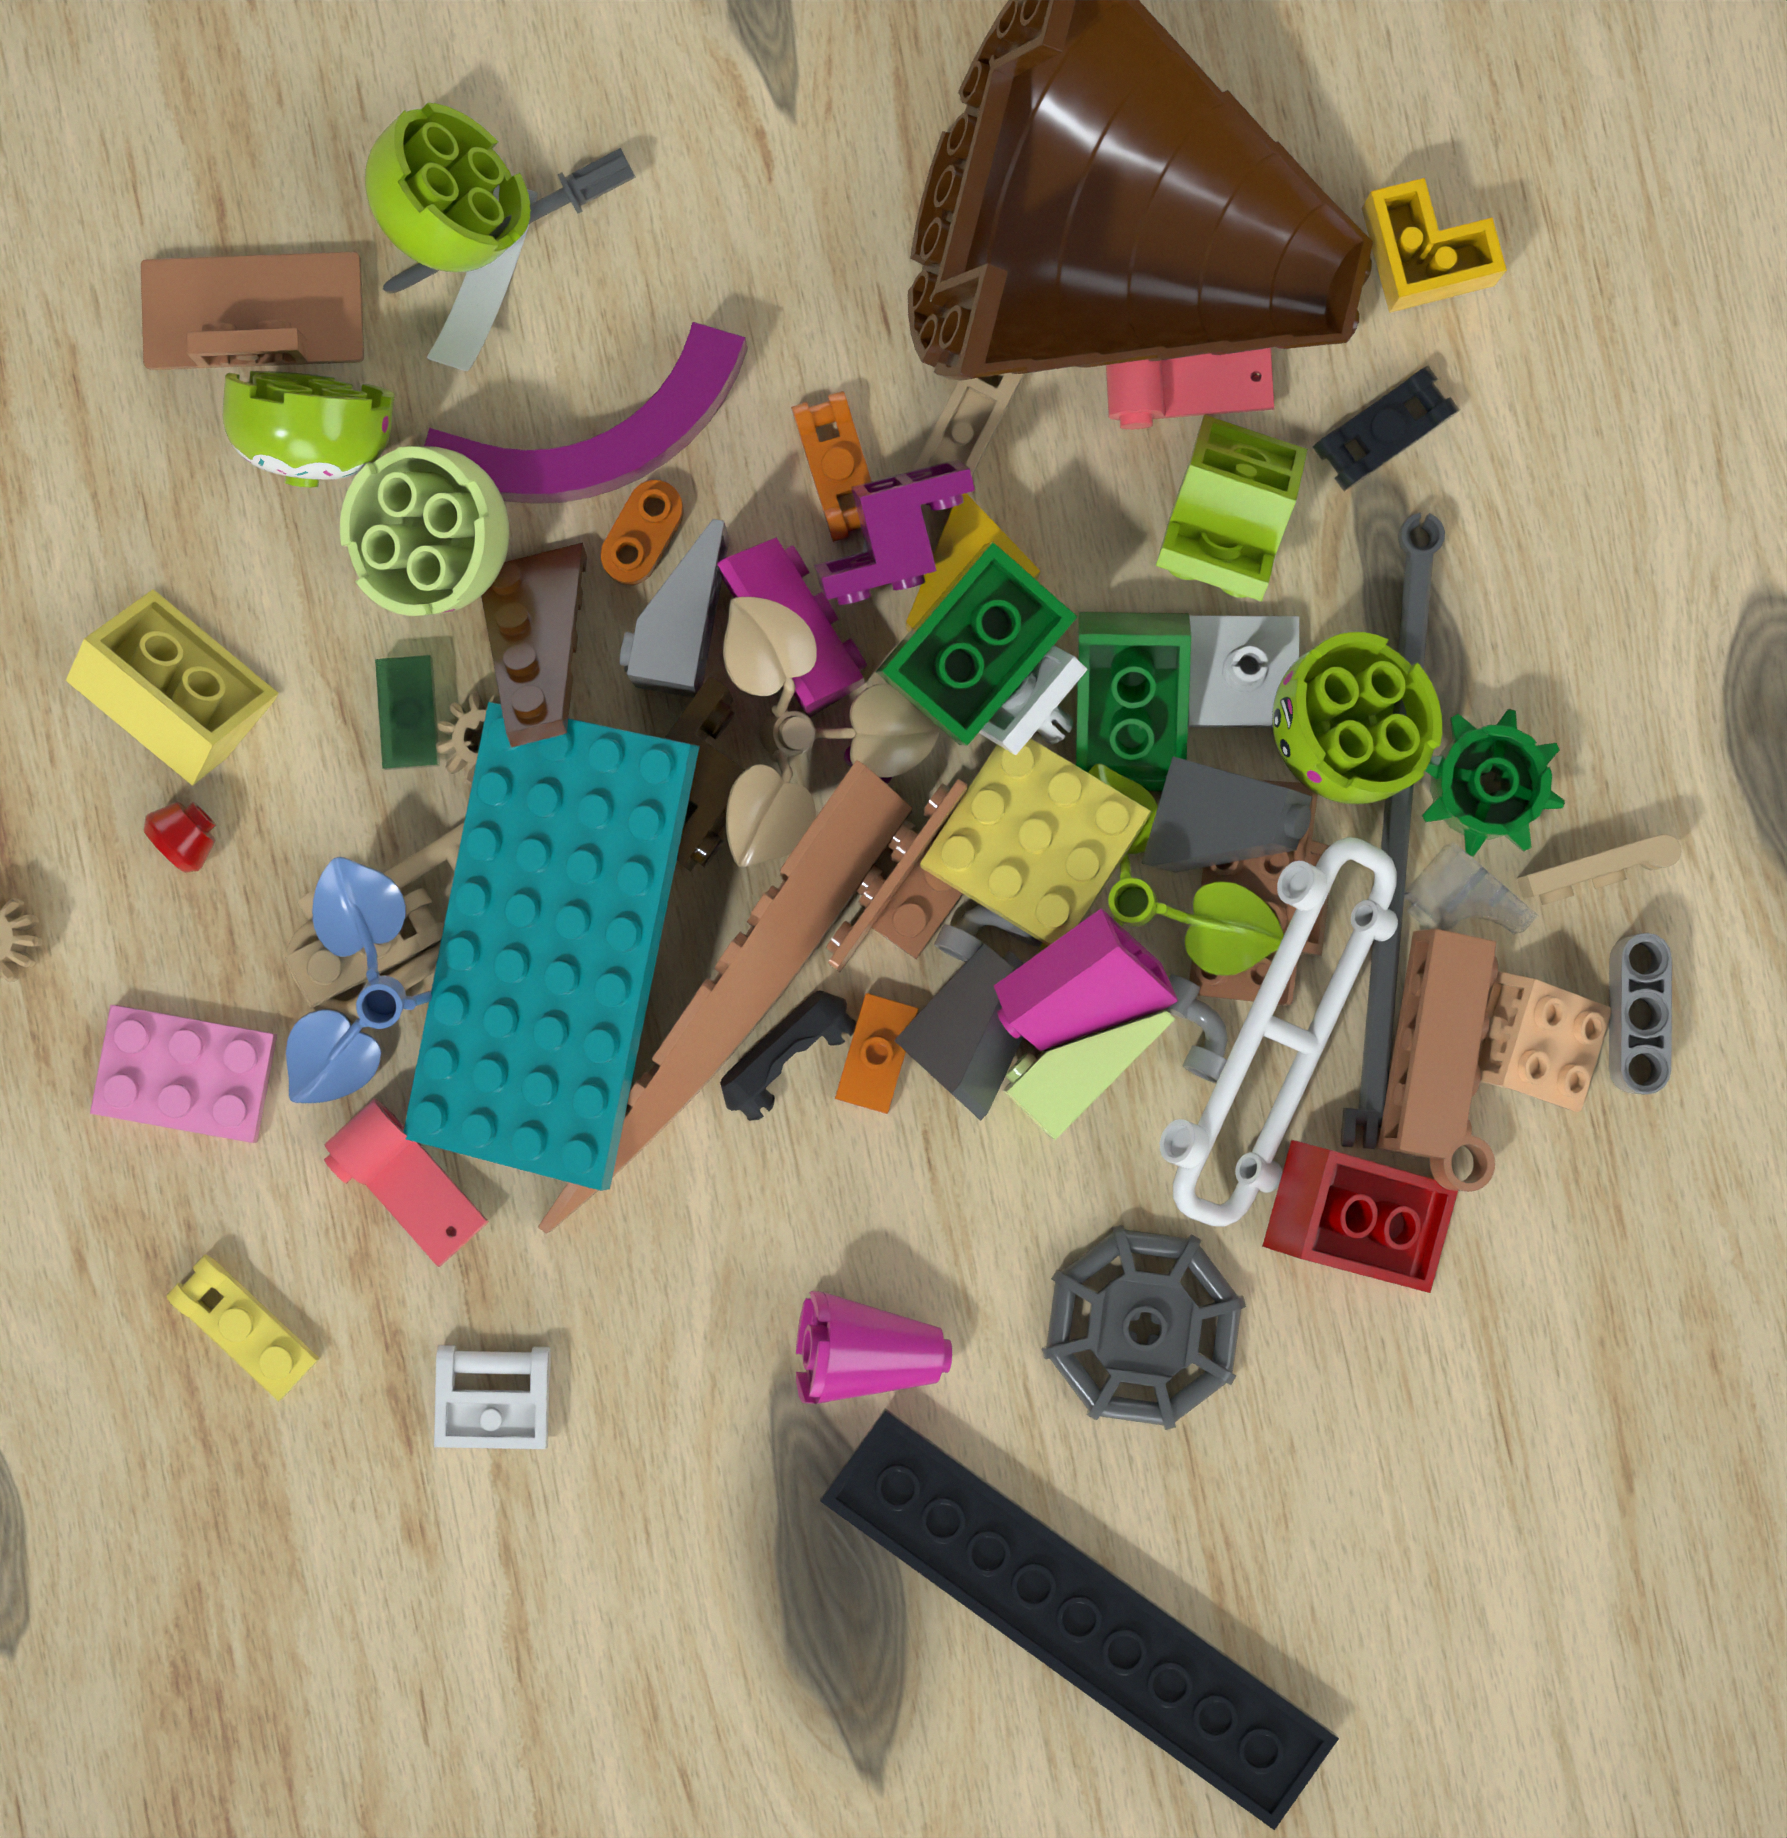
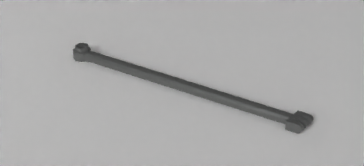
M1420 512L1409 517L1402 524L1398 534L1400 548L1406 554L1398 653L1411 666L1418 662L1424 670L1433 556L1444 542L1445 530L1442 522L1436 516L1429 513L1421 529L1427 532L1429 542L1424 547L1414 545L1410 539V533L1413 529L1420 526ZM1401 698L1394 704L1393 714H1401L1407 717ZM1414 784L1385 799L1381 849L1392 858L1397 871V885L1388 909L1396 914L1398 924L1395 933L1388 940H1373L1359 1109L1343 1108L1342 1147H1353L1356 1138V1126H1364L1363 1148L1375 1149L1378 1128H1381L1389 1082Z

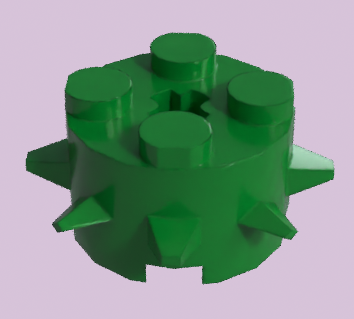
M1507 709L1497 725L1490 724L1479 729L1475 728L1461 715L1456 714L1450 718L1453 742L1443 749L1439 756H1432L1425 769L1431 775L1430 793L1433 799V803L1422 814L1425 823L1444 820L1451 829L1464 835L1465 854L1474 857L1485 840H1492L1502 836L1509 839L1523 852L1532 848L1529 823L1537 819L1543 809H1561L1565 804V800L1551 790L1552 771L1550 767H1547L1549 762L1560 751L1557 743L1535 745L1537 742L1532 736L1517 729L1516 711L1512 709ZM1492 771L1496 774L1493 781L1500 782L1501 788L1487 794L1484 791L1485 786L1480 784V777Z

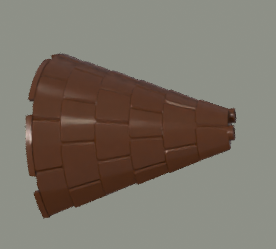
M1139 0L1007 1L984 38L960 86L958 94L960 95L961 102L967 105L966 109L955 121L951 132L942 131L921 198L910 259L923 264L922 271L909 288L907 298L910 334L914 348L922 363L935 367L934 373L937 375L962 381L1006 373L1026 374L1075 366L1090 368L1147 359L1149 361H1161L1209 353L1212 355H1225L1273 347L1280 349L1342 344L1350 340L1359 323L1360 314L1357 308L1362 288L1368 280L1372 269L1370 254L1373 241L1318 186L1279 141L1275 142L1229 90L1221 91Z

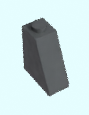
M1172 757L1142 864L1177 873L1297 850L1300 838L1306 834L1310 825L1311 811L1309 806L1312 796Z
M985 943L894 1040L980 1121L988 1114L1023 1039V1036H1020L1018 1039L1014 1038L1001 1023L997 1012L1002 1006L994 985L1024 963L1009 950L1003 957L999 956Z

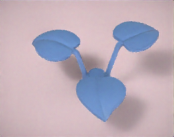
M345 857L332 859L318 880L313 898V923L319 940L334 955L340 957L350 956L364 947L367 957L366 976L368 982L364 985L358 996L356 1010L359 1018L352 1025L343 1013L333 1009L309 1012L294 1025L287 1040L286 1062L289 1077V1098L295 1103H322L336 1100L366 1085L375 1075L380 1064L381 1048L372 1036L360 1032L362 1028L368 1026L375 1029L388 1028L396 1023L403 1009L413 1010L418 1005L430 1002L432 998L431 991L411 997L406 996L405 989L398 980L390 976H380L378 972L377 951L374 943H386L398 935L406 916L405 900L399 887L388 876Z

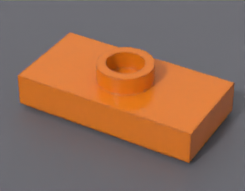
M865 993L835 1099L888 1114L906 1053L894 1040L917 1016L919 1008Z

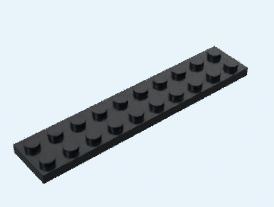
M886 1408L820 1498V1502L1273 1830L1277 1828L1339 1740L1338 1736L1329 1728Z

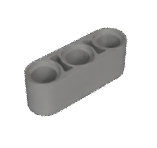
M1643 933L1626 936L1616 942L1611 949L1609 958V1007L1611 1008L1609 1019V1072L1615 1086L1623 1092L1647 1095L1663 1089L1669 1081L1671 1074L1672 957L1670 948L1665 940L1655 934ZM1636 944H1642L1651 953V966L1643 974L1633 970L1629 962L1630 951ZM1637 999L1645 1001L1651 1009L1650 1022L1642 1030L1636 1028L1629 1018L1630 1006ZM1638 1054L1645 1056L1651 1066L1650 1077L1641 1085H1638L1631 1079L1628 1070L1629 1063Z

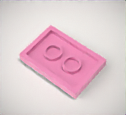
M110 1005L90 1114L257 1143L278 1034L119 1005Z

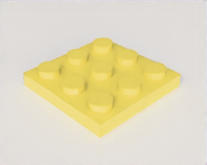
M1031 738L1017 755L997 744L922 859L920 866L925 871L1049 946L1084 921L1149 819L1151 811Z

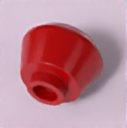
M175 802L145 816L143 831L148 839L174 866L184 873L201 870L216 841L210 832L216 826L215 822L195 802H192L187 808L180 802Z

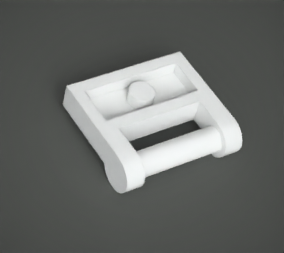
M438 1345L436 1355L434 1447L546 1449L548 1447L550 1347H533L532 1352L457 1351L455 1345ZM456 1373L530 1374V1391L455 1389Z

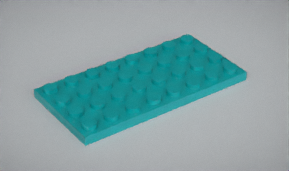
M488 702L433 978L432 998L428 1004L403 1130L407 1136L406 1140L599 1191L610 1189L699 746L568 718L567 734L511 748L505 730L501 704Z

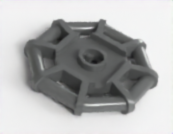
M1123 1225L1112 1227L1113 1233L1064 1270H1056L1051 1279L1055 1281L1047 1344L1042 1347L1044 1359L1052 1361L1088 1409L1086 1415L1092 1419L1098 1420L1099 1417L1162 1425L1165 1430L1176 1428V1421L1226 1383L1232 1385L1236 1375L1233 1373L1241 1309L1246 1307L1244 1296H1238L1201 1248V1239L1191 1234L1188 1238L1126 1230ZM1131 1253L1173 1258L1176 1260L1168 1274L1135 1270ZM1116 1257H1120L1123 1273L1110 1281L1100 1291L1096 1293L1082 1284ZM1187 1267L1190 1268L1214 1300L1213 1303L1198 1307L1179 1281ZM1078 1295L1091 1303L1087 1335L1069 1340L1075 1296ZM1141 1312L1151 1313V1321L1155 1324H1160L1159 1333L1150 1334L1147 1338V1343L1137 1342V1334L1128 1329L1130 1321L1139 1320ZM1218 1316L1213 1357L1210 1360L1198 1353L1202 1320ZM1087 1349L1093 1351L1109 1373L1101 1388L1097 1386L1073 1353ZM1192 1363L1205 1370L1203 1374L1169 1399L1165 1383L1171 1380L1172 1376ZM1120 1382L1148 1385L1154 1387L1157 1402L1116 1397L1113 1394Z

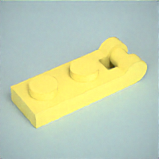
M204 1254L193 1266L195 1273L184 1285L177 1283L166 1295L167 1299L179 1312L189 1317L279 1402L320 1358L217 1261ZM211 1287L224 1296L213 1310L201 1300Z

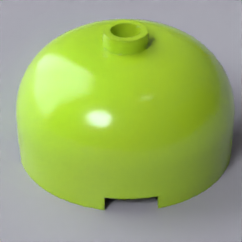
M427 103L422 109H414L407 112L404 110L377 138L370 150L366 163L365 189L369 206L378 225L399 250L411 259L429 268L459 273L473 271L492 263L525 233L529 225L531 210L528 191L521 173L511 175L502 159L492 149L498 141L479 123L448 106ZM498 185L500 188L499 201L493 196L494 189ZM511 215L508 226L499 237L495 239L493 236H489L503 222L504 218Z

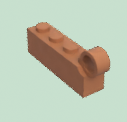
M1440 929L1413 931L1378 1149L1430 1158L1431 1173L1439 1185L1448 1190L1472 1192L1486 1186L1495 1170L1493 1151L1484 1140L1471 1136L1472 1126L1468 1117L1471 1098L1477 1092L1480 1084L1481 1072L1477 1061L1480 1042L1486 1037L1489 1028V1014L1486 1011L1489 988L1494 984L1498 973V960L1494 956L1497 941ZM1461 1146H1465L1473 1157L1472 1172L1463 1181H1460L1454 1175L1451 1167L1453 1154Z

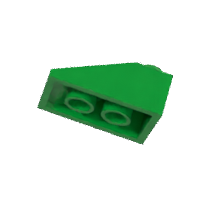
M1079 612L1078 660L1088 670L1077 682L1076 766L1088 773L1094 765L1103 764L1114 772L1140 784L1147 791H1163L1172 757L1187 760L1191 661L1189 613Z

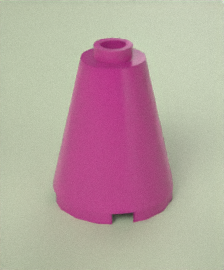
M821 1291L809 1292L811 1298H805L803 1302L796 1341V1354L802 1355L803 1366L806 1372H796L798 1396L802 1403L819 1404L936 1384L940 1380L942 1373L950 1371L952 1343L950 1339H944L940 1327Z

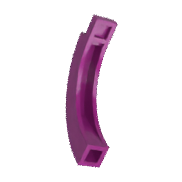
M692 322L682 353L672 372L659 390L628 419L591 439L551 449L520 450L488 445L429 428L424 446L449 449L471 459L490 476L503 500L507 502L529 504L563 503L591 498L617 490L645 477L666 464L688 446L708 425L725 401L738 377L748 350L746 337Z

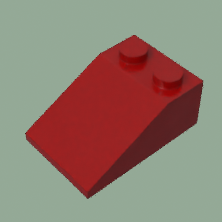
M1291 1139L1262 1247L1306 1261L1431 1293L1458 1191L1448 1190L1431 1178Z

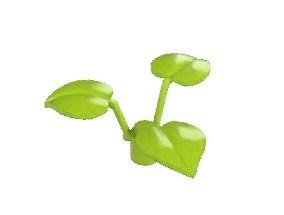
M1096 764L1088 772L1089 774L1151 811L1149 819L1120 863L1121 880L1112 887L1109 893V908L1115 916L1113 919L1121 927L1124 924L1131 927L1143 926L1150 922L1155 914L1191 924L1185 936V947L1189 957L1202 970L1220 976L1236 975L1244 972L1278 950L1284 937L1278 919L1261 898L1241 885L1230 882H1214L1202 886L1194 896V914H1189L1166 906L1163 903H1158L1154 891L1147 883L1141 879L1132 878L1128 854H1141L1145 852L1158 805L1152 795L1133 780L1114 772L1103 764ZM1042 943L1038 953L1048 946Z

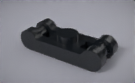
M1429 366L1415 373L1403 384L1341 427L1326 435L1313 446L1320 459L1324 460L1327 458L1338 475L1335 477V480L1344 492L1460 411L1452 398L1445 399L1434 382L1438 378ZM1415 396L1427 411L1424 416L1416 421L1404 405ZM1354 439L1357 440L1366 453V456L1358 461H1355L1345 447L1346 444Z

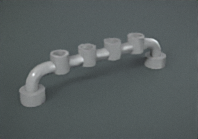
M978 905L965 912L955 927L944 924L934 946L958 960L967 962L983 945L975 937L979 929L989 925L999 927L1016 939L1032 946L1040 947L1042 942L986 907ZM1171 974L1169 981L1178 1001L1163 1010L1198 1024L1202 1027L1206 1037L1203 1048L1192 1045L1183 1063V1067L1189 1072L1216 1084L1227 1061L1223 1058L1228 1042L1226 1026L1215 1010L1206 1003L1196 999L1201 989L1199 986L1185 978Z

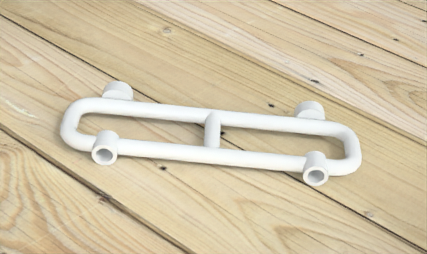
M1347 837L1335 841L1324 851L1316 867L1305 861H1295L1286 866L1282 871L1277 884L1278 895L1283 902L1295 907L1296 910L1197 1125L1184 1119L1174 1120L1164 1129L1161 1135L1160 1152L1162 1157L1167 1162L1179 1166L1173 1181V1199L1178 1210L1191 1219L1211 1226L1224 1227L1237 1222L1247 1213L1258 1191L1269 1193L1279 1186L1282 1169L1279 1163L1273 1161V1158L1374 939L1377 941L1388 940L1396 931L1398 924L1397 916L1392 910L1388 909L1397 885V871L1394 862L1382 849L1362 839ZM1351 859L1373 870L1375 874L1374 885L1368 899L1359 902L1351 913V925L1354 930L1308 1030H1305L1273 1016V1013L1338 871L1346 861ZM1264 1036L1298 1052L1253 1151L1244 1154L1237 1162L1235 1174L1238 1183L1233 1194L1225 1203L1221 1205L1197 1197L1195 1186Z

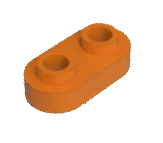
M649 480L641 483L632 491L601 548L602 565L614 581L623 585H636L644 582L652 575L677 531L684 514L681 497L672 485L661 480ZM659 498L664 501L665 509L660 515L650 516L645 512V505L650 499ZM633 546L638 550V557L633 563L624 564L618 560V553L623 547Z

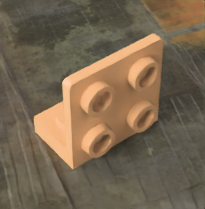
M1498 971L1494 984L1489 988L1486 1011L1489 1014V1028L1486 1037L1480 1042L1477 1065L1481 1072L1480 1082L1511 1089L1559 1107L1580 1112L1584 1105L1610 1019L1611 1008L1537 979Z

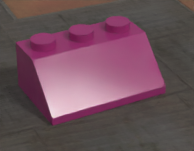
M777 537L731 555L717 563L722 580L733 598L757 597L777 602L798 614L811 629L816 643L815 665L808 673L792 678L795 684L793 695L809 718L864 685V677L860 671L867 667V663L851 638L842 643L831 624L839 619L822 591L815 596L811 594L802 579L810 572L793 545L784 550Z

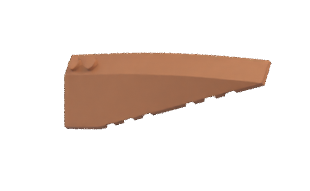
M856 760L781 867L779 876L782 877L783 882L778 888L772 885L751 911V915L747 920V923L751 925L748 932L744 934L740 931L730 942L714 968L719 972L715 979L712 981L707 978L652 1057L651 1060L655 1063L649 1072L646 1071L631 1088L613 1177L637 1156L720 1070L784 993L854 894L857 892L863 895L877 875L880 876L883 870L875 864L887 847L895 850L908 830H913L915 825L907 820L913 808L860 761ZM568 1182L538 1225V1228L546 1234L552 1231L599 1190Z

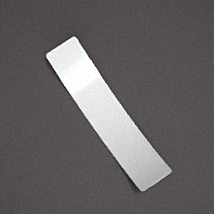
M499 185L494 189L493 196L498 201L500 189ZM527 189L531 205L536 202L538 195L535 191ZM528 227L525 233L495 261L466 273L445 325L427 356L429 360L463 371L470 370L499 311L519 258Z

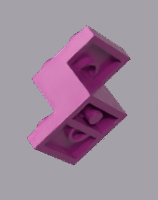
M955 459L852 486L867 551L814 565L820 588L826 599L837 598L839 605H845L870 598V588L892 584L893 590H903L925 583L924 574L937 570L920 505H930L931 511L964 503L962 494L975 491L970 468L960 460Z

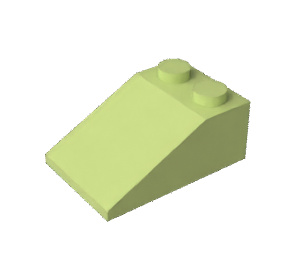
M1168 1011L1159 1012L1042 1051L1037 1057L1031 1052H1026L1007 1071L1005 1077L1011 1083L1003 1091L1050 1138L1056 1140L1175 1018Z

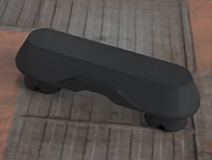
M820 990L802 1002L723 1076L720 1085L726 1108L731 1111L741 1110L749 1121L760 1120L764 1117L760 1112L762 1107L771 1111L775 1097L773 1094H770L766 1087L781 1074L786 1061L795 1053L806 1051L821 1036L828 1041V1045L835 1046L845 1042L841 1037L843 1032H846L850 1037L853 1035L856 1021L846 1013V1000Z

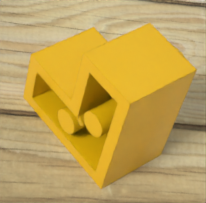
M1425 178L1373 190L1361 208L1369 238L1373 241L1372 250L1389 313L1494 287L1507 271L1493 217L1439 231Z

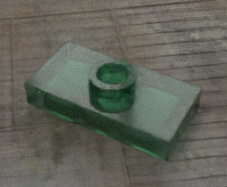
M431 655L375 659L382 769L398 770L439 767L440 758L439 752L436 749L438 744L433 657Z

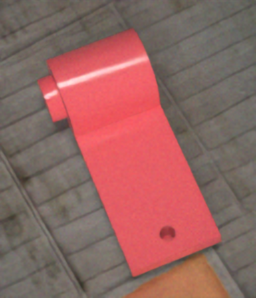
M1271 348L1225 355H1212L1209 353L1161 361H1149L1147 359L1106 365L1108 417L1112 420L1120 421L1121 429L1149 428L1153 426V419L1275 410Z
M374 1098L324 1144L330 1153L324 1161L330 1170L344 1183L347 1184L353 1178L357 1182L366 1185L436 1266L441 1267L489 1221L420 1143L405 1139L407 1136L403 1132L404 1125L386 1106Z

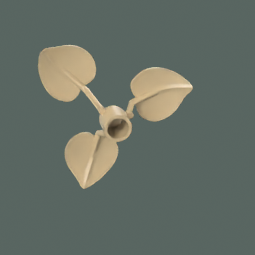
M737 597L730 601L729 621L723 644L724 663L729 677L738 688L756 696L774 694L784 686L778 704L772 707L773 713L764 719L760 727L761 743L768 752L773 754L772 760L778 763L781 776L770 766L763 764L753 765L743 771L736 779L728 797L726 830L729 847L735 863L738 866L747 867L791 854L816 818L815 803L810 792L802 785L790 783L793 771L787 756L805 753L811 748L815 739H853L850 749L852 764L858 760L878 777L888 778L903 774L921 763L933 749L939 735V730L936 724L890 684L873 685L866 688L855 698L850 708V721L853 728H815L811 719L804 713L787 710L795 691V684L792 678L808 673L816 662V643L809 626L798 614L789 608L768 599Z

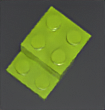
M1204 414L1190 461L1169 517L1156 566L1168 570L1177 578L1184 580L1196 579L1220 587L1231 596L1238 598L1249 597L1262 602L1269 584L1276 552L1297 500L1308 449Z

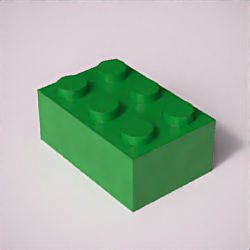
M994 542L982 546L875 672L957 744L968 746L1078 616Z

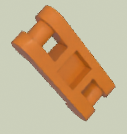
M844 391L828 395L829 401L809 407L807 402L791 407L833 542L848 538L849 531L861 528L857 508L853 507L841 511L837 498L852 494V486L872 481ZM835 422L839 437L819 442L815 428Z

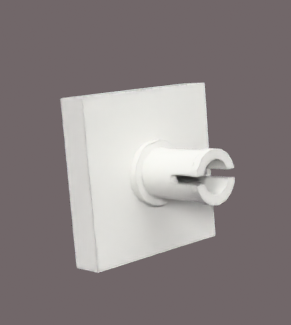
M1189 615L1191 661L1188 727L1273 728L1272 710L1276 691L1287 670L1299 659V616Z
M1053 645L979 733L1014 755L1018 754L1036 731L1048 744L1058 743L1065 736L1052 723L1055 725L1059 723L1068 732H1070L1073 726L1072 717L1065 713L1058 705L1088 669L1075 656Z

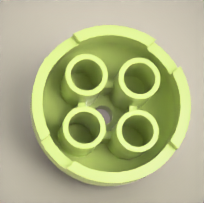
M398 447L396 450L380 457L374 463H367L353 479L347 490L341 510L340 541L341 546H348L352 564L360 578L355 582L379 606L394 613L408 616L443 614L469 605L483 595L493 584L502 569L508 551L509 519L504 500L490 476L471 459L455 451L440 447Z

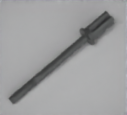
M619 148L566 177L563 172L558 174L563 188L530 205L529 224L570 202L577 214L583 212L582 205L636 178L622 149ZM511 215L504 218L503 222L489 236H493L495 239L499 237L508 226ZM418 263L388 280L383 285V290L389 294L397 293L435 274L439 270Z

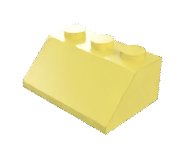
M154 589L84 638L65 680L192 786L231 754L279 694Z

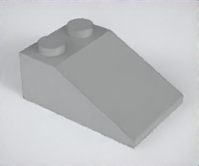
M712 519L637 618L635 632H625L620 653V665L624 666V671L627 672V676L636 688L694 698L702 687L722 582L717 563L726 558L730 539L723 520Z

